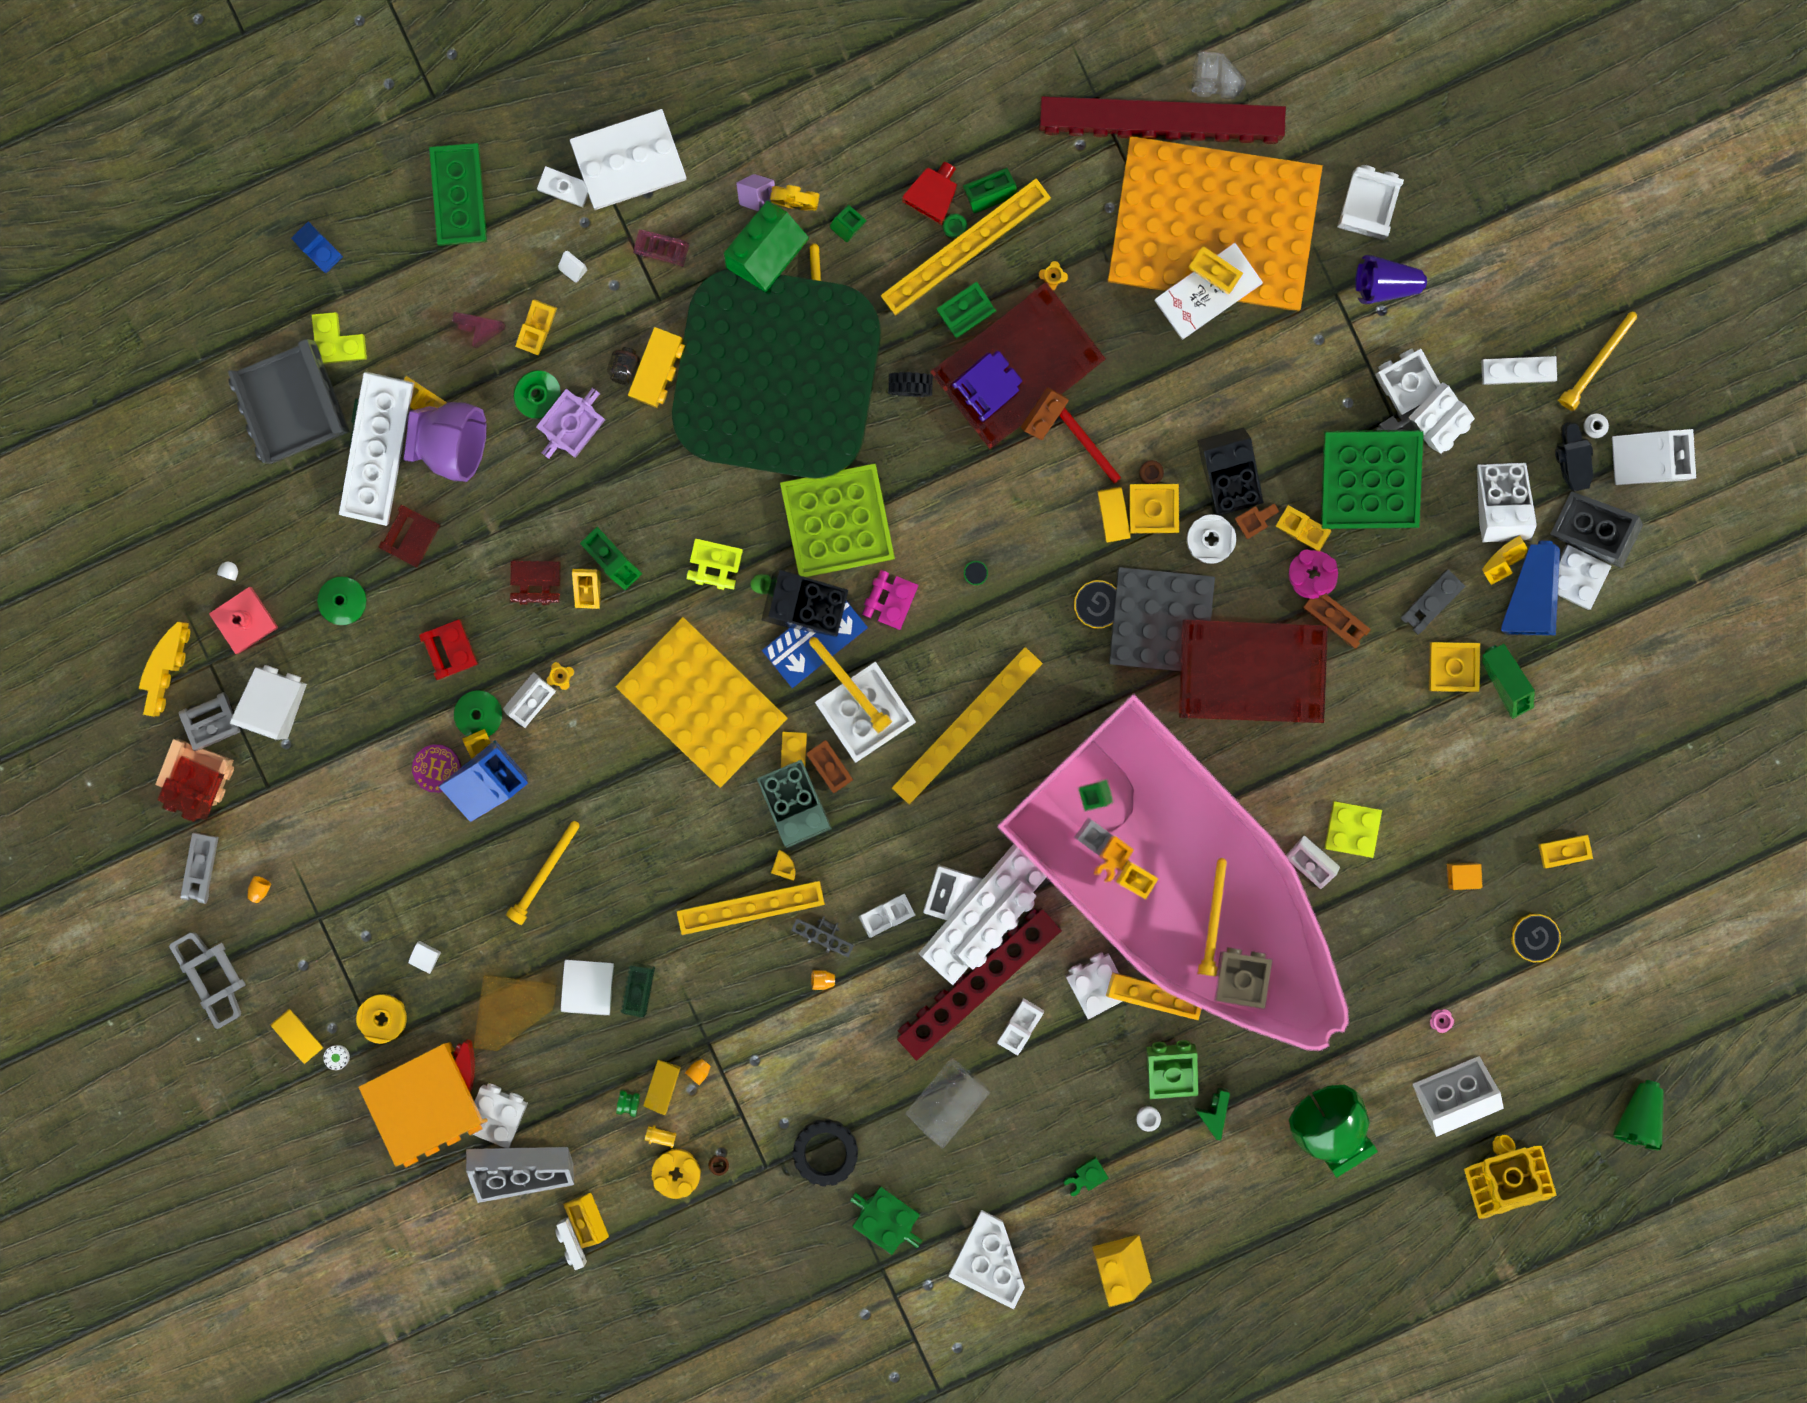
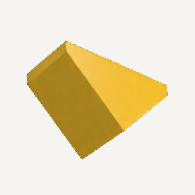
M572 569L575 608L599 609L601 571L595 569Z
M1128 860L1123 869L1116 873L1113 880L1140 897L1147 899L1158 878Z

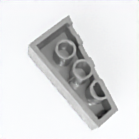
M568 1147L466 1149V1172L478 1203L574 1185L573 1160Z

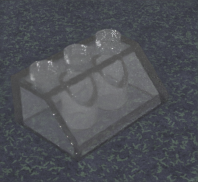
M951 1058L905 1114L924 1134L943 1149L990 1094V1090L954 1058Z

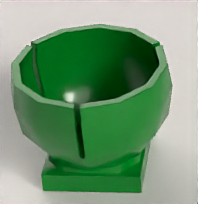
M1345 1084L1326 1086L1312 1092L1324 1116L1316 1107L1311 1096L1308 1095L1296 1105L1289 1118L1290 1130L1295 1142L1304 1152L1312 1157L1324 1160L1336 1178L1378 1152L1367 1136L1370 1121L1364 1101L1356 1090Z

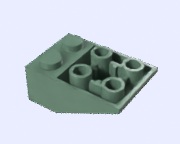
M802 759L757 778L785 847H791L832 829Z

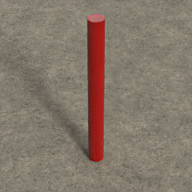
M1064 407L1059 415L1060 418L1115 484L1121 479V476Z

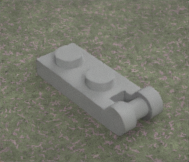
M192 833L181 899L188 901L196 899L199 903H207L219 837ZM193 883L200 884L199 890L192 888Z

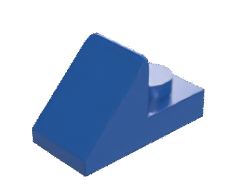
M309 221L291 238L324 273H327L343 258Z

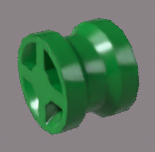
M621 1090L616 1114L628 1113L631 1117H636L640 1093L628 1094L625 1090Z

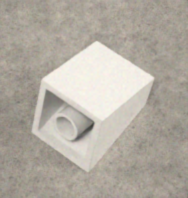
M264 665L263 668H255L230 724L276 740L288 739L307 684L300 682L301 677L291 673H287L286 676L277 674L278 669L268 665Z

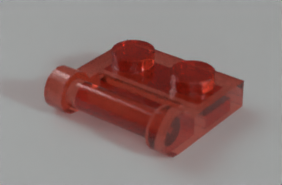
M401 504L397 510L399 514L385 540L380 542L378 548L418 568L440 525ZM407 517H410L414 521L399 549L392 545Z

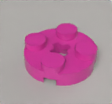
M1301 551L1293 559L1289 567V580L1293 589L1299 595L1310 599L1319 598L1320 595L1330 593L1335 588L1338 580V569L1335 559L1321 551ZM1316 570L1320 576H1315L1311 579L1307 572Z

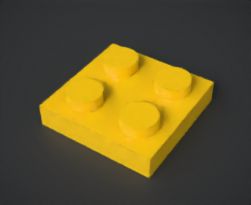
M1179 484L1129 485L1130 534L1179 533Z
M1430 642L1429 691L1479 692L1480 643Z

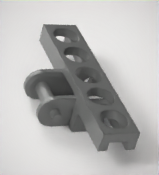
M823 916L822 920L818 919L817 922L820 924L817 927L801 919H796L791 931L808 938V944L814 941L827 947V953L831 949L849 957L854 944L834 935L835 930L839 931L840 929L837 927L839 923L833 925L825 921V916ZM798 923L805 925L803 932L796 929ZM823 925L832 929V933L829 934L821 930V926ZM810 928L813 929L811 935L807 934V930ZM819 934H826L827 941L820 942L818 940ZM834 940L838 941L837 947L832 946ZM842 944L849 946V951L840 950V946Z

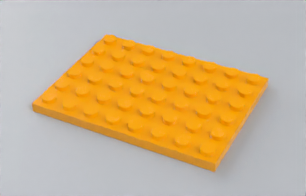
M1130 137L1108 282L1167 291L1193 273L1188 267L1202 246L1218 255L1236 243L1263 282L1259 287L1237 302L1300 311L1322 165Z

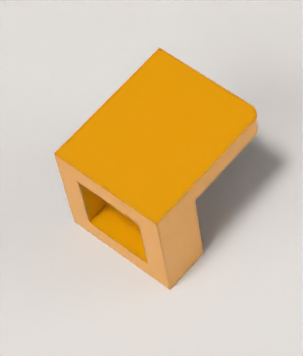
M1447 864L1449 889L1482 888L1481 864Z

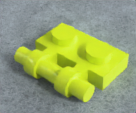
M695 539L690 563L698 564L699 568L698 572L688 570L687 579L696 581V584L699 585L706 583L717 586V589L724 590L728 588L734 590L736 580L728 579L727 575L728 571L738 573L743 549ZM707 567L721 569L719 576L706 574Z

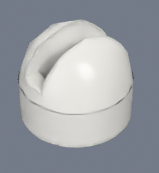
M224 562L219 567L217 575L236 581L238 575L237 566L232 562Z

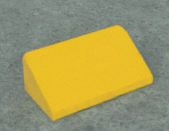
M661 1060L657 1061L643 1105L644 1107L666 1115L679 1076L680 1066Z
M591 1193L563 1204L581 1249L599 1244L609 1237Z

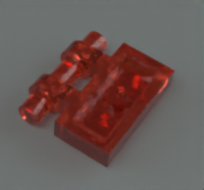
M511 561L510 585L520 586V593H510V602H520V605H528V603H542V605L559 603L560 594L551 593V586H560L561 562ZM529 586H542V593H529Z

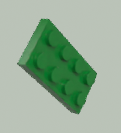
M479 144L429 147L437 245L487 242Z

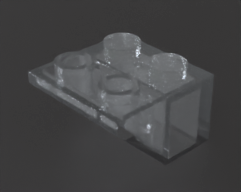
M1198 52L1193 62L1191 92L1197 93V96L1200 97L1220 94L1221 98L1234 99L1236 96H1239L1246 85V80L1223 53Z

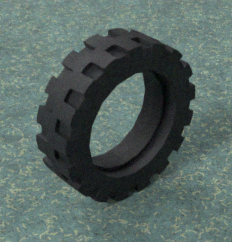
M831 1119L816 1120L810 1125H806L797 1136L793 1150L795 1167L800 1172V1175L809 1180L811 1184H819L822 1187L837 1185L838 1182L846 1180L855 1168L858 1158L856 1139L850 1129L838 1121H831ZM817 1134H834L845 1145V1160L835 1171L819 1172L812 1168L806 1159V1145Z

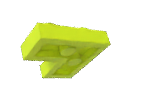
M338 313L312 315L314 341L324 364L367 360L365 336L363 334L340 336Z

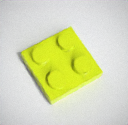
M1333 801L1324 849L1374 858L1382 810Z

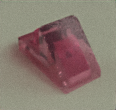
M458 312L453 314L452 322L458 325V329L472 332L473 328H475L472 346L475 348L480 347L505 330V324L502 321Z

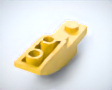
M177 622L167 631L153 650L139 685V689L148 690L143 715L160 716V712L164 711L166 705L164 693L171 681L169 670L179 671V668L185 662L183 649L184 644L190 638L189 623Z

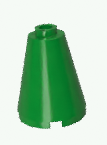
M1651 1080L1639 1083L1614 1129V1138L1637 1146L1638 1144L1645 1146L1646 1149L1661 1151L1663 1144L1664 1090L1659 1088V1083Z

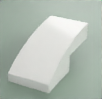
M902 894L865 912L859 918L869 938H872L915 916V913L906 895Z
M1023 998L997 1043L1014 1054L1019 1055L1030 1038L1031 1032L1044 1014V1010Z

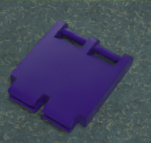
M998 350L992 355L987 352L952 383V386L958 388L966 398L965 402L968 405L971 404L980 415L978 418L981 422L985 421L1020 391L1017 386L1023 381L1013 368L1010 367L1004 371L1009 363ZM962 383L964 387L967 388V390L971 393V395H969L967 391L963 388V386L961 385ZM975 400H976V401L978 402V404L984 409V412H983V411L980 409V407L976 404Z

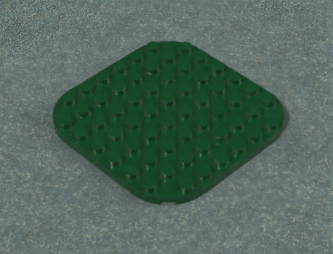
M728 269L708 277L695 291L688 310L683 340L685 348L680 359L672 406L673 426L680 442L693 455L713 463L812 479L828 478L844 470L858 456L865 436L881 341V325L873 305L859 291L837 283L779 275L770 288L764 292Z

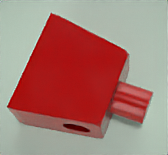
M947 162L942 163L938 172L926 168L903 195L902 202L942 225L957 189V184L950 180L956 168Z

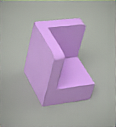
M753 174L736 182L739 204L741 206L759 211L767 200L771 202L770 196L772 186H775L774 180Z

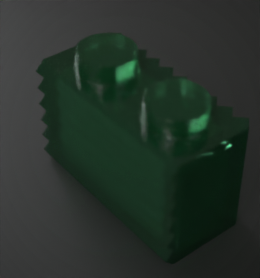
M633 963L628 967L630 970L628 971L629 975L627 976L628 980L626 981L627 985L625 986L626 990L624 991L625 995L623 996L624 999L620 1011L626 1015L645 1017L655 966Z

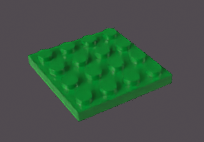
M1324 431L1321 501L1322 529L1419 528L1424 431Z

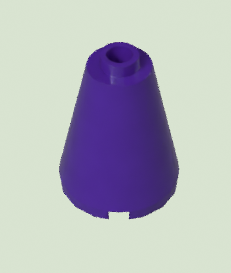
M1363 256L1362 259H1365L1364 263H1359L1357 267L1355 287L1356 291L1361 292L1362 298H1358L1361 304H1372L1417 295L1427 285V277L1421 269L1377 256Z

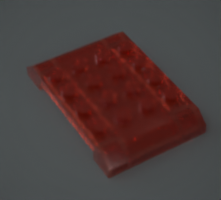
M1045 282L976 338L935 367L930 373L990 450L1022 426L1047 387L1063 394L1103 363L1106 358L1048 283ZM998 350L1009 363L1004 371L1010 367L1013 368L1023 381L1017 386L1020 391L985 421L981 422L978 418L980 415L971 404L968 405L965 402L966 398L958 388H954L952 383L987 352L992 355ZM962 383L961 385L963 386V388L967 391L969 395H971V393L967 390V388L964 387ZM975 400L976 404H977V405L980 407V409L984 412V409H983V408L978 404V402Z
M1183 620L1179 718L1324 723L1328 626Z

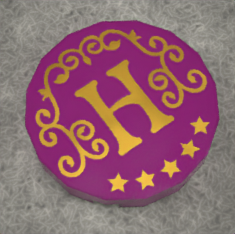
M438 744L424 747L416 754L412 762V774L417 784L429 792L437 793L443 792L439 785L461 768L460 759L453 749Z

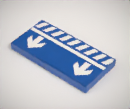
M846 601L837 637L789 628L762 651L791 688H794L825 663L809 644L811 637L818 638L828 652L834 656L868 627Z

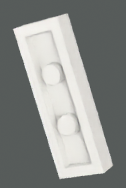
M1556 356L1481 360L1482 385L1557 381Z

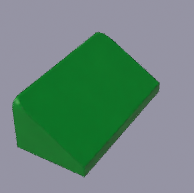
M1008 168L963 186L973 213H978L1005 202L1018 192Z

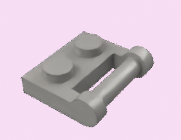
M225 692L218 694L217 698L189 710L185 708L179 711L180 719L194 751L203 749L241 732L239 726L230 724L234 713ZM221 706L223 712L195 724L192 723L193 718Z

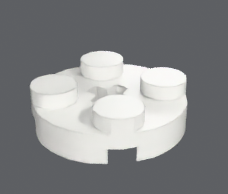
M1205 515L1193 522L1187 533V546L1191 555L1203 563L1214 564L1221 562L1232 553L1236 545L1234 528L1226 519L1219 515ZM1209 532H1212L1214 537H1218V542H1214L1213 546H1209V543L1205 541V537L1209 536Z

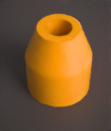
M254 876L248 887L247 898L254 903H259L267 895L271 883L262 877Z
M812 970V990H826L835 985V975L825 970Z
M703 1059L694 1062L685 1074L700 1085L708 1076L711 1066Z

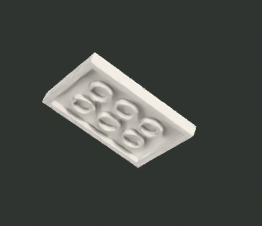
M662 109L570 139L594 210L686 180L683 166Z

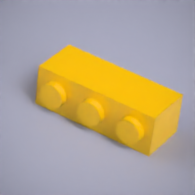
M654 327L628 393L630 398L658 408L659 403H664L668 393L665 387L668 381L672 382L677 370L674 364L677 358L681 359L685 348L682 337Z

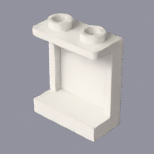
M1361 165V167H1356L1352 173L1337 227L1385 240L1389 236L1391 229L1389 226L1400 187L1403 185L1404 180L1398 178L1399 175L1392 172H1384V174L1375 172V168L1371 166Z

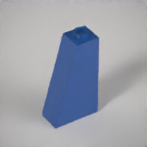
M1538 541V544H1530L1502 624L1501 631L1506 635H1556L1560 549L1552 541Z

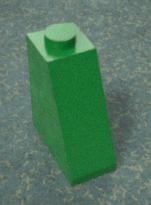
M1502 644L1498 647L1494 645L1488 648L1483 654L1482 664L1511 718L1514 719L1533 709L1535 690L1506 645Z

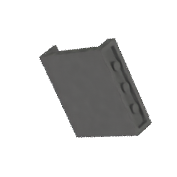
M305 339L298 342L299 346L241 370L228 371L230 376L229 385L233 392L237 394L239 400L237 402L238 409L242 415H245L248 423L246 424L247 432L254 439L256 444L255 453L262 463H275L350 432L316 342L313 340Z

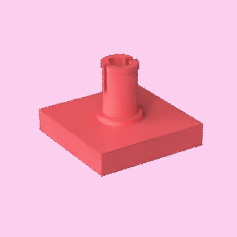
M248 587L209 613L235 654L241 653L278 628L252 587Z

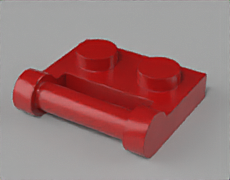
M460 619L419 635L421 642H424L436 671L434 673L436 681L478 665ZM437 636H440L451 667L447 669L444 668L433 640Z

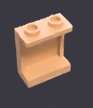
M173 739L155 785L173 789L204 801L209 806L217 805V802L220 803L224 797L225 789L223 787L226 780H229L233 774L234 767L232 764L234 760L205 748L194 751L189 742Z

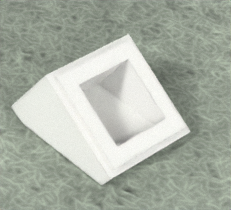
M569 251L563 253L558 268L572 281L577 283L587 271V267Z
M419 941L415 945L408 963L430 974L441 952Z

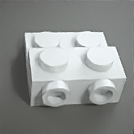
M1411 348L1399 355L1401 360L1393 364L1390 360L1378 367L1380 371L1375 374L1386 396L1389 395L1400 416L1421 405L1441 385L1422 349L1414 352Z
M1443 382L1409 416L1416 429L1424 431L1423 439L1428 446L1440 454L1443 451L1450 450L1454 445L1453 441L1460 434L1466 433L1471 427V422L1475 419L1466 405L1460 402L1451 388Z
M1100 952L1092 956L1090 963L1084 966L1081 963L1068 969L1069 974L1065 975L1088 1019L1122 1002L1106 996L1112 972L1119 974L1108 953L1103 955Z
M488 1083L487 1086L483 1084L474 1103L482 1119L487 1118L488 1122L481 1125L482 1130L472 1135L501 1147L510 1148L528 1103L523 1101L524 1098L518 1094L510 1093L508 1095L501 1092V1088L494 1084Z

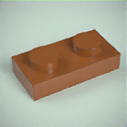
M1047 387L1021 428L1028 434L1043 440L1069 400L1064 395Z
M827 740L806 753L833 794L854 780Z

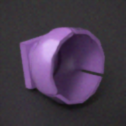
M448 402L439 408L428 406L410 411L404 460L414 462L422 459L435 474L453 481H468L475 474L480 464L486 442V418L483 410L467 403Z

